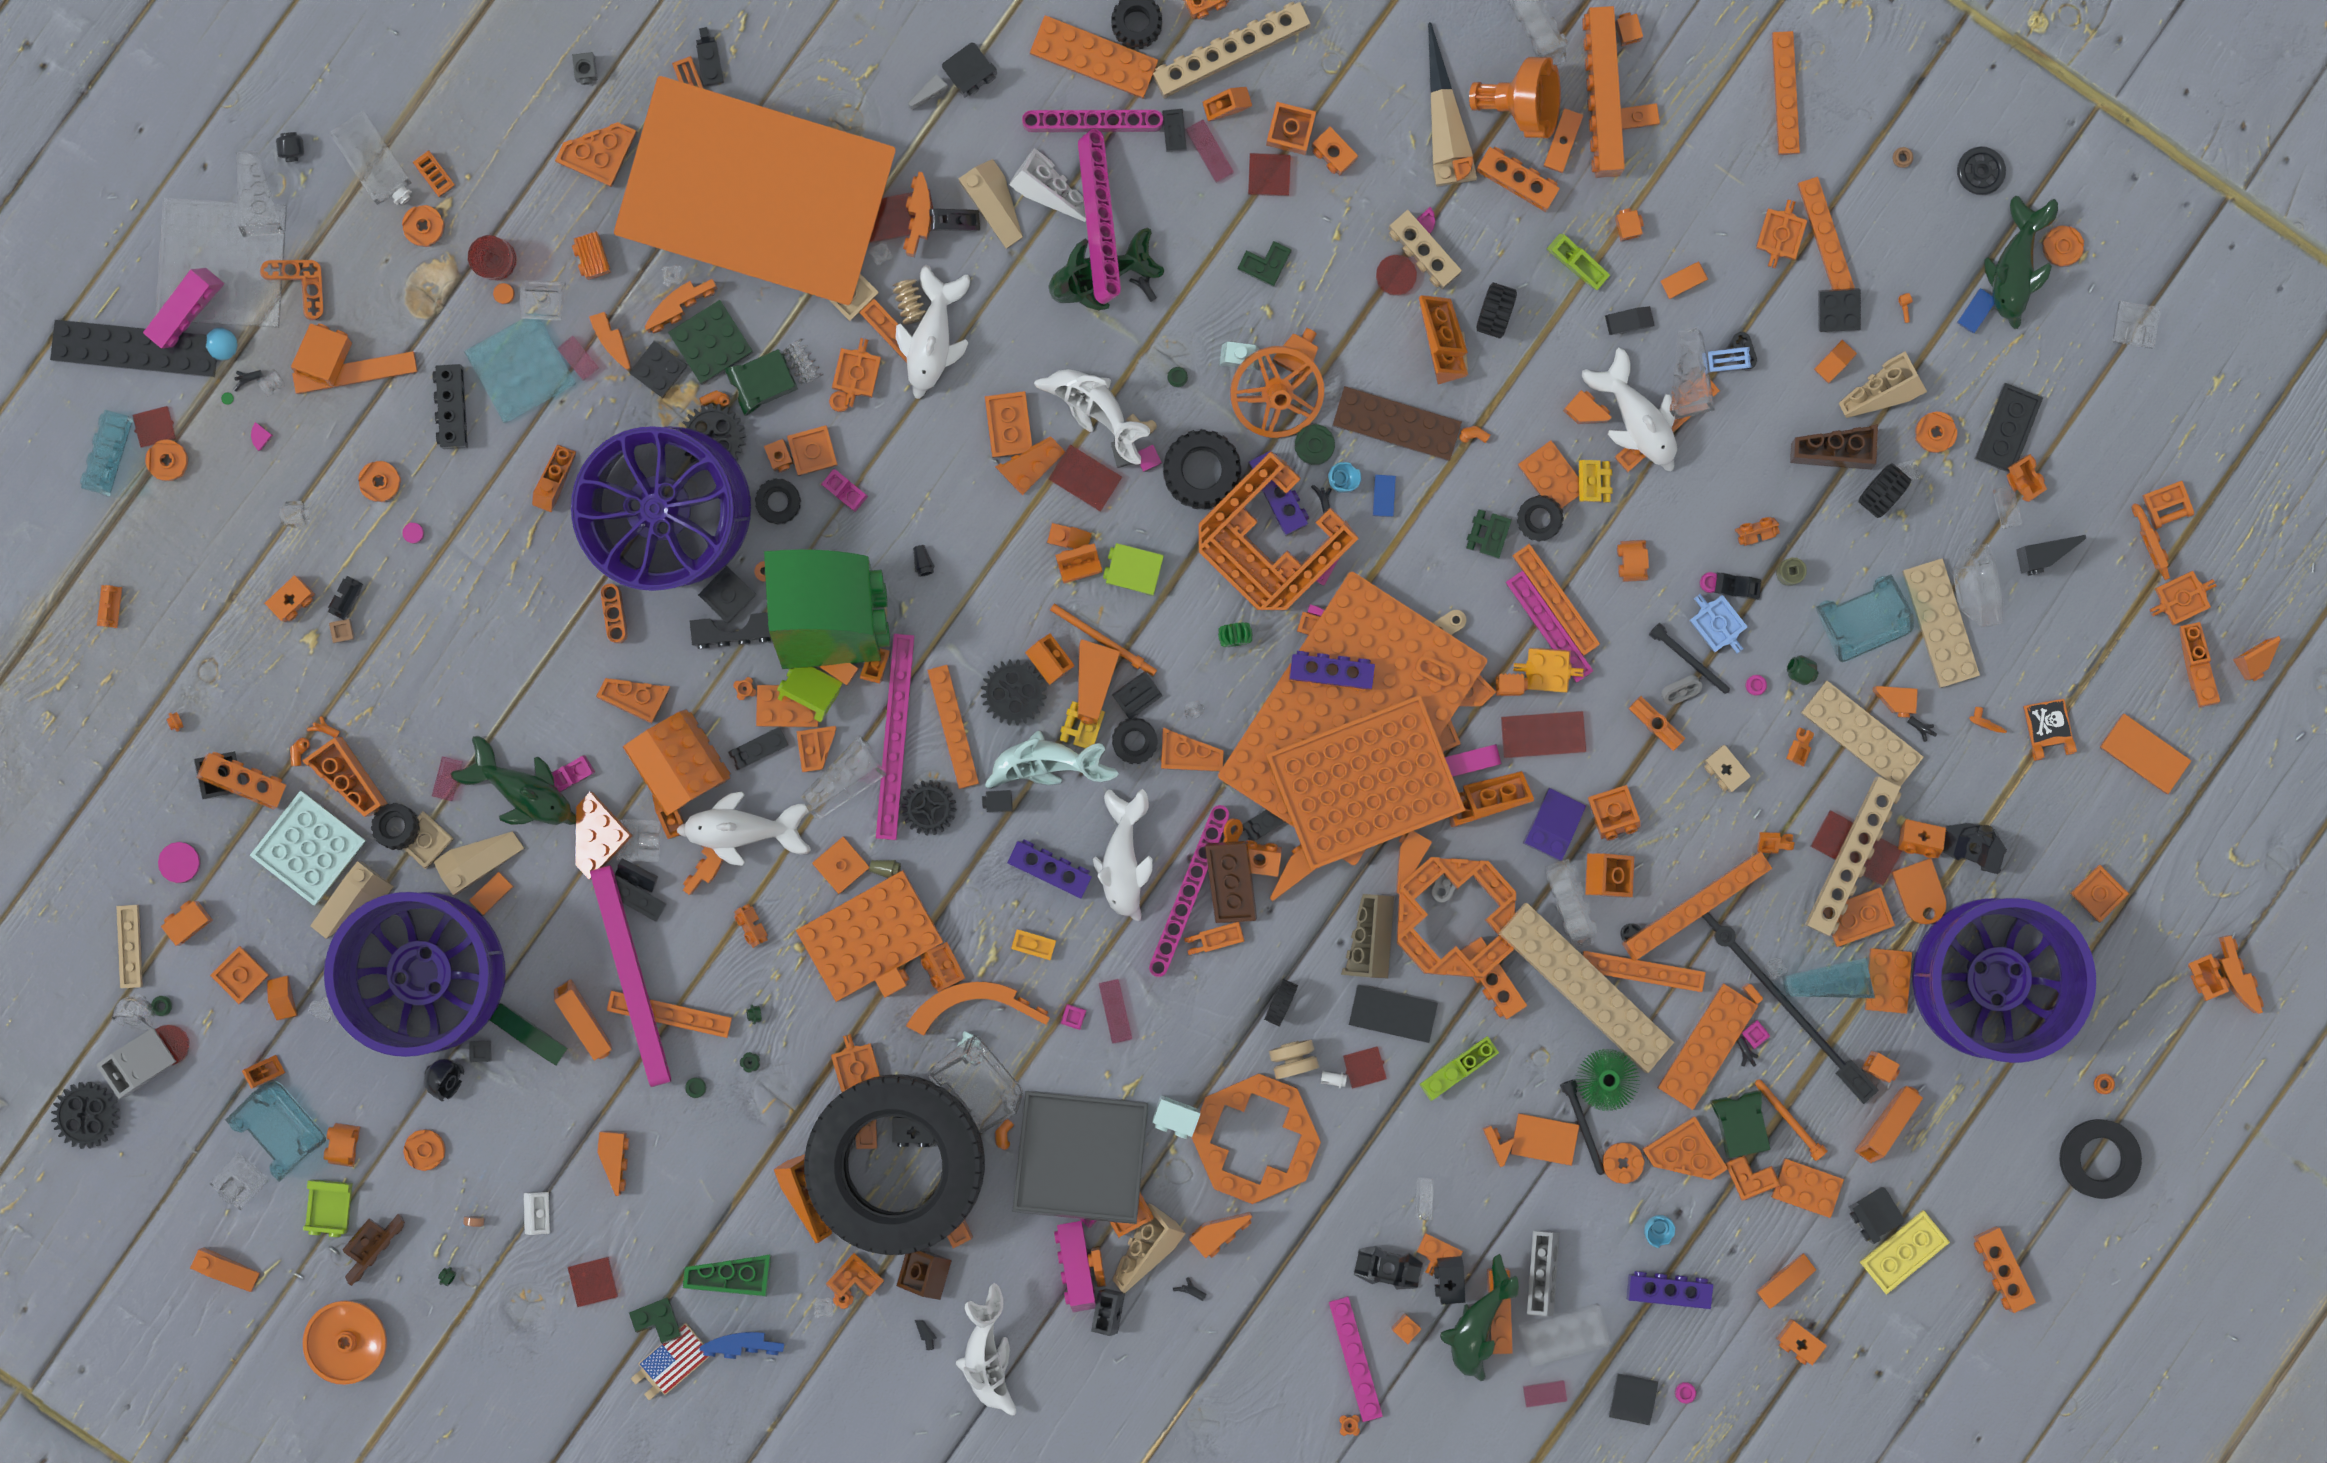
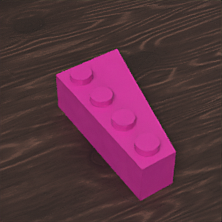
M207 268L190 269L143 333L161 349L173 347L178 342V337L190 326L195 317L225 283Z
M1082 1221L1057 1225L1058 1231H1054L1056 1244L1060 1243L1061 1251L1057 1253L1059 1264L1064 1265V1272H1061L1062 1283L1067 1284L1068 1292H1064L1066 1305L1070 1304L1072 1312L1095 1309L1094 1287L1090 1275L1091 1269L1089 1267Z

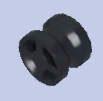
M1634 923L1626 924L1622 927L1620 936L1623 941H1626L1641 931V928Z

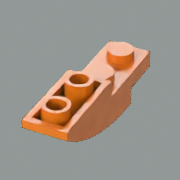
M918 172V176L913 177L911 188L914 191L912 196H908L906 208H909V214L914 215L915 218L910 220L908 229L911 230L910 238L906 237L903 249L906 250L907 256L914 258L920 238L928 240L931 216H929L931 201L923 172Z
M710 279L695 288L692 282L689 281L670 293L649 317L645 325L647 332H653L654 334L663 330V326L670 322L675 324L681 321L682 316L685 315L682 309L683 306L686 308L691 307L697 303V299L701 297L708 298L715 294V290L718 288L714 280Z
M2197 622L2180 626L2185 665L2191 690H2194L2198 707L2219 704L2220 698L2211 670V658L2201 623Z
M701 846L704 848L701 853L707 856L706 860L702 858L695 867L698 870L694 876L689 875L684 881L683 885L685 887L683 891L688 895L693 894L702 880L710 884L717 875L724 860L712 848Z
M2232 935L2218 937L2224 957L2217 960L2219 961L2222 975L2229 982L2231 991L2251 1012L2256 1014L2263 1013V1000L2256 991L2258 987L2257 980L2251 973L2242 972L2244 965L2241 958H2238L2236 952L2238 945L2235 938H2232Z

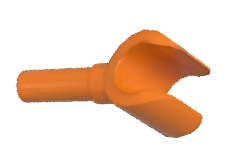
M1905 293L1899 296L1898 302L1903 310L1904 321L1908 323L1910 320L1907 305L1912 303L1913 300L1910 293Z

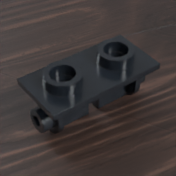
M346 576L345 579L343 578L337 589V592L341 593L342 596L340 598L334 595L328 606V612L345 620L351 611L356 597L359 596L363 584L349 576Z

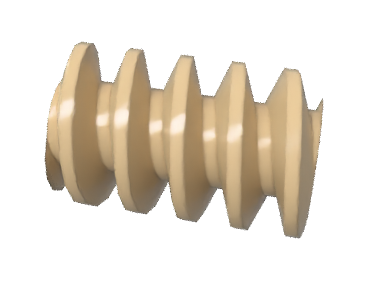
M908 279L892 285L897 286L893 289V293L899 294L895 300L901 302L898 305V309L903 310L900 316L907 317L903 320L904 325L921 321L922 316L926 313L925 310L919 309L924 303H917V300L922 296L915 295V292L919 290V287L912 286L917 282L916 279Z

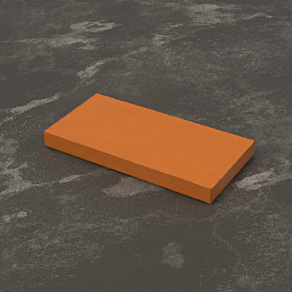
M2124 713L2100 745L2101 749L2165 794L2170 793L2191 762L2186 756Z

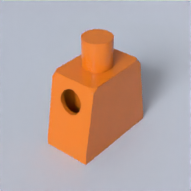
M1306 328L1301 337L1293 333L1283 346L1295 348L1305 353L1314 361L1318 347L1312 344L1317 333ZM1277 353L1272 361L1290 372L1295 371L1305 363L1298 357L1284 353ZM1309 366L1302 369L1300 373L1297 374V376H1300L1305 370L1309 368Z

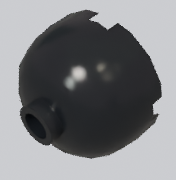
M439 1059L429 1065L424 1073V1084L428 1093L440 1101H444V1098H452L462 1083L459 1078L460 1074L464 1075L463 1066L450 1059Z

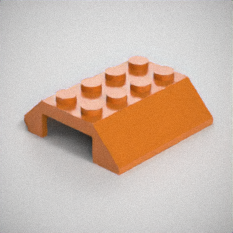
M687 709L679 711L647 729L623 746V749L666 816L684 807L688 802L708 790L722 785L730 779L729 775L731 774L724 762H720L721 758L713 745H709L708 742L710 741L702 728H698L697 725L699 723L692 712H688Z

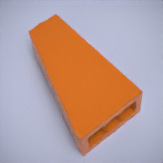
M1083 639L1080 640L1077 719H1081V722L1087 725H1097L1120 651Z
M572 979L555 988V1003L593 1060L595 1061L598 1058L601 1060L607 1057L612 1050L611 1043Z
M1905 1086L1901 1088L1857 1146L1855 1152L1870 1163L1885 1157L1922 1101L1923 1097L1919 1095V1092L1913 1087Z

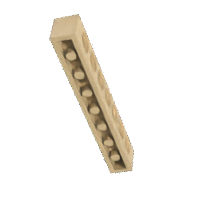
M1290 2L1283 7V10L1279 12L1272 11L1266 14L1265 19L1259 22L1257 19L1247 24L1246 28L1242 30L1237 28L1229 32V36L1221 39V37L1216 38L1210 42L1211 45L1205 48L1200 46L1194 49L1192 54L1187 57L1182 55L1174 59V63L1168 66L1163 64L1155 69L1156 72L1153 73V78L1163 98L1165 99L1310 28L1311 23L1301 3L1295 4ZM1284 17L1289 18L1291 24L1283 26L1280 20ZM1269 26L1273 29V33L1265 35L1262 32V28ZM1247 35H1251L1254 37L1255 41L1251 44H1247L1244 42L1243 38ZM1228 44H1233L1236 47V51L1229 53L1225 50V47ZM1215 53L1218 59L1211 62L1207 59V55ZM1191 62H1197L1200 68L1193 71L1189 69L1188 65ZM1173 71H1179L1182 76L1174 80L1170 77V74Z
M1879 776L1874 778L1808 916L1805 926L1826 936H1830L1831 933L1835 934L1839 926L1837 920L1847 910V899L1849 896L1852 897L1857 888L1855 883L1858 877L1861 878L1866 870L1864 864L1867 859H1871L1875 851L1872 847L1876 840H1880L1884 832L1881 828L1884 822H1888L1891 818L1892 811L1890 809L1893 803L1897 804L1901 797L1899 792L1900 786ZM1879 796H1883L1886 800L1884 807H1879L1876 803ZM1871 814L1877 818V823L1874 826H1871L1867 820ZM1861 833H1865L1868 836V842L1864 845L1859 842V835ZM1853 851L1859 854L1857 863H1853L1850 860V854ZM1844 870L1850 873V879L1847 882L1841 879V873ZM1836 888L1842 894L1839 900H1835L1832 897V892ZM1826 907L1831 908L1833 911L1832 917L1826 919L1823 915Z

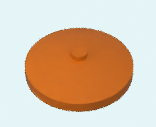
M337 1301L319 1309L309 1320L303 1335V1352L308 1365L319 1377L335 1384H353L370 1376L381 1364L387 1348L386 1331L381 1319L372 1309L355 1301Z

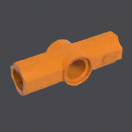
M1642 696L1635 700L1628 708L1647 726L1650 732L1654 733L1672 751L1686 739ZM1654 718L1661 720L1662 726L1660 729L1653 728L1652 720Z

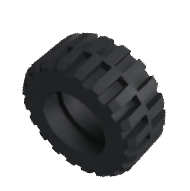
M1200 429V431L1193 430L1189 431L1188 434L1181 435L1171 444L1164 458L1163 475L1166 487L1176 500H1179L1185 506L1192 507V509L1204 508L1206 510L1216 506L1240 481L1241 463L1235 446L1224 435L1221 436L1218 432L1206 431V429ZM1201 450L1214 454L1219 459L1222 468L1221 476L1217 483L1205 489L1193 487L1186 481L1183 475V464L1190 454Z

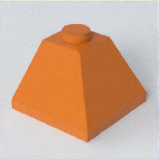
M2279 636L2268 638L2233 659L2245 681L2251 679L2256 681L2264 676L2263 672L2269 669L2281 641Z

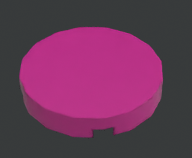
M183 842L171 843L161 851L158 859V867L162 876L175 883L191 880L198 873L201 864L198 852L190 844Z

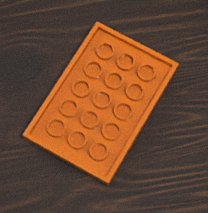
M904 870L795 930L836 1002L875 981L876 978L896 967H900L944 942Z

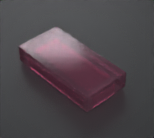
M574 336L557 348L583 381L599 369Z
M442 756L432 792L433 797L453 801L457 782L452 779L451 773L461 770L462 761Z
M1564 1380L1523 1386L1526 1408L1567 1401Z

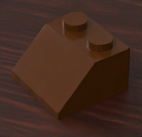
M924 1250L905 1254L896 1286L922 1297L941 1300L952 1260Z

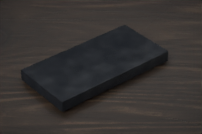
M2004 383L1974 459L2010 473L2008 467L2019 461L2043 397Z
M1357 985L1348 1025L1429 1043L1438 1003Z

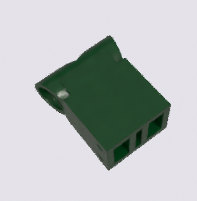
M780 349L744 365L724 369L730 384L738 389V403L744 416L751 414L762 404L798 390L784 354Z
M1761 1090L1746 1092L1736 1100L1727 1097L1710 1100L1711 1106L1718 1118L1726 1158L1770 1150L1761 1112Z

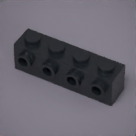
M461 364L436 365V371H433L432 375L433 383H436L437 391L434 392V403L438 404V412H435V422L439 424V432H436L437 445L440 444L442 449L468 448L464 368Z

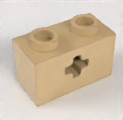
M1725 745L1720 746L1703 760L1706 764L1704 766L1705 770L1711 776L1714 774L1719 780L1717 784L1724 792L1726 790L1729 793L1733 792L1751 777ZM1722 765H1723L1724 767H1725V766H1729V769H1728V773H1729V774H1727V773L1722 774V773H1721V771L1723 770V768L1721 767Z

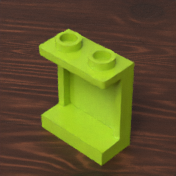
M1116 543L1115 548H1110L1108 559H1111L1110 568H1105L1103 579H1106L1107 585H1114L1154 596L1164 555Z
M814 667L789 669L786 675L788 677L787 680H782L777 689L780 692L778 700L782 701L784 696L815 711L814 719L822 722L839 695L843 683Z
M308 1180L307 1189H309L306 1223L303 1226V1230L308 1231L309 1235H321V1232L329 1233V1237H341V1234L348 1233L353 1183Z

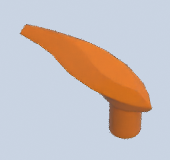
M1975 707L1974 716L1969 717L1970 721L1982 728L2000 733L2007 732V730L1982 718L1983 708Z

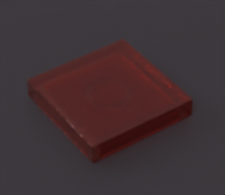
M1250 153L1248 195L1289 196L1291 155Z
M609 1256L568 1266L577 1307L618 1297Z

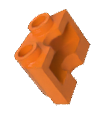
M2031 454L2026 455L2008 467L2010 473L2007 474L2008 482L2013 491L2018 490L2024 496L2022 499L2027 502L2047 490L2043 476L2035 471L2036 460Z
M1646 540L1620 541V544L1617 545L1618 557H1622V565L1618 566L1619 577L1623 578V582L1648 580L1647 569L1649 568L1648 549H1646L1645 545Z
M2212 954L2188 964V968L2191 969L2193 974L2190 976L2197 992L2203 994L2205 1001L2229 992V982L2225 976H2220L2218 972L2221 969L2217 958H2213Z
M335 1123L333 1127H329L327 1131L329 1146L325 1148L324 1160H328L329 1164L354 1167L360 1126Z

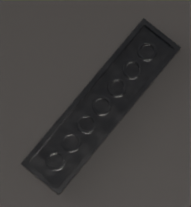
M55 320L51 361L214 378L217 359L213 358L206 349L207 335L182 332L178 337V342L173 347L161 349L143 333L144 328Z

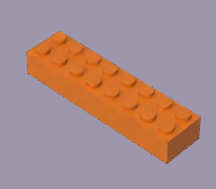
M1614 6L1590 7L1587 13L1584 14V18H1582V29L1586 31L1583 47L1584 51L1588 53L1587 59H1585V71H1589L1588 79H1586V90L1590 91L1587 108L1588 112L1591 111L1592 115L1591 119H1589V132H1593L1592 140H1590V151L1594 152L1593 160H1591V170L1595 172L1596 178L1617 177L1622 174L1625 168Z

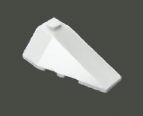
M1034 148L1015 173L1009 185L1026 198L1085 222L1086 215L1083 196L1077 190H1072L1066 183L1068 179L1064 175L1060 176L1053 169L1055 165L1052 161Z

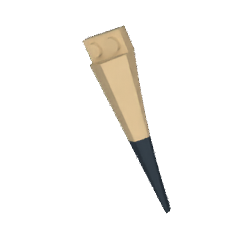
M1429 22L1432 163L1435 184L1438 187L1475 181L1477 176L1474 160L1470 173L1461 181H1456L1452 161L1473 157L1433 26Z

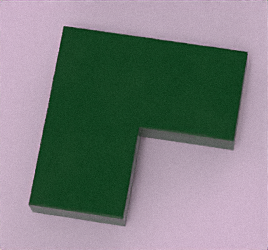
M1273 241L1265 259L1246 250L1237 270L1274 287L1292 249Z

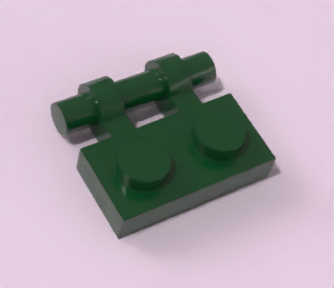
M1478 509L1476 517L1474 516L1472 520L1474 524L1471 533L1468 534L1466 539L1468 541L1466 549L1474 551L1477 543L1482 545L1479 553L1499 559L1512 519L1492 513L1489 521L1484 519L1486 511ZM1481 526L1487 527L1484 538L1478 537Z

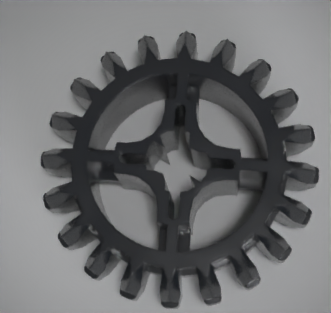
M929 780V786H926L925 781H921L922 788L914 784L915 792L910 789L907 790L911 794L910 798L903 796V799L908 801V804H901L902 808H907V811L902 812V816L909 815L905 823L913 822L910 826L911 830L917 825L918 834L921 833L922 828L925 829L926 836L929 835V829H932L933 835H937L936 828L938 827L941 832H944L945 830L942 825L945 824L948 827L951 825L946 820L948 818L955 819L953 815H950V811H957L956 808L950 807V804H955L956 800L949 801L948 799L953 796V793L945 794L948 789L947 786L940 790V782H937L936 787H933V780ZM928 791L939 793L944 801L933 802ZM922 793V805L912 809L914 799ZM927 800L928 802H931L930 805H939L931 809L932 818L930 817V814H927V811H918L919 809H923V807H926ZM946 807L943 818L936 823L935 812ZM924 813L927 815L930 825L918 822L914 814Z

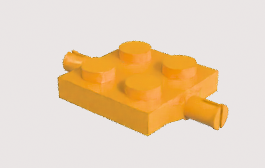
M1530 647L1527 663H1514L1513 671L1526 672L1528 689L1567 693L1571 676H1584V668H1572L1570 662L1571 651Z

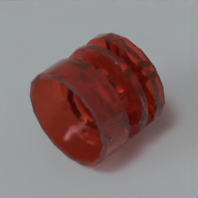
M492 235L479 237L471 244L468 250L470 268L483 278L499 281L507 278L515 269L517 262L515 250L509 242ZM494 255L498 256L495 264L490 261V258H493Z

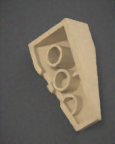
M993 159L974 167L958 178L963 189L1006 249L1023 238L1005 176Z
M1906 351L1885 362L1882 365L1883 369L1876 375H1870L1868 377L1869 381L1862 387H1856L1839 402L1846 418L1909 402L1927 392Z
M512 831L451 849L433 862L441 879L452 895H458L525 848Z
M357 861L310 926L327 939L336 933L345 919L357 908L377 897L389 894L394 886L364 862Z
M1150 1203L1148 1207L1154 1219L1136 1229L1134 1237L1130 1238L1127 1243L1130 1246L1126 1256L1121 1258L1112 1279L1123 1293H1126L1169 1255L1186 1234L1175 1220Z

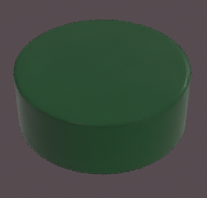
M699 1077L689 1079L685 1085L686 1093L692 1098L703 1096L707 1088L705 1081Z

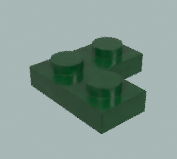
M668 1297L629 1312L636 1333L655 1326L661 1344L682 1337Z

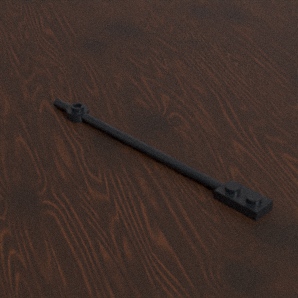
M1709 912L1704 914L1702 918L1715 931L1714 939L1716 943L1720 946H1729L1838 1066L1839 1070L1835 1074L1860 1102L1865 1104L1879 1091L1878 1088L1851 1059L1846 1063L1735 942V931L1729 926H1721ZM1723 932H1726L1728 934V938L1726 940H1723L1721 938V934Z

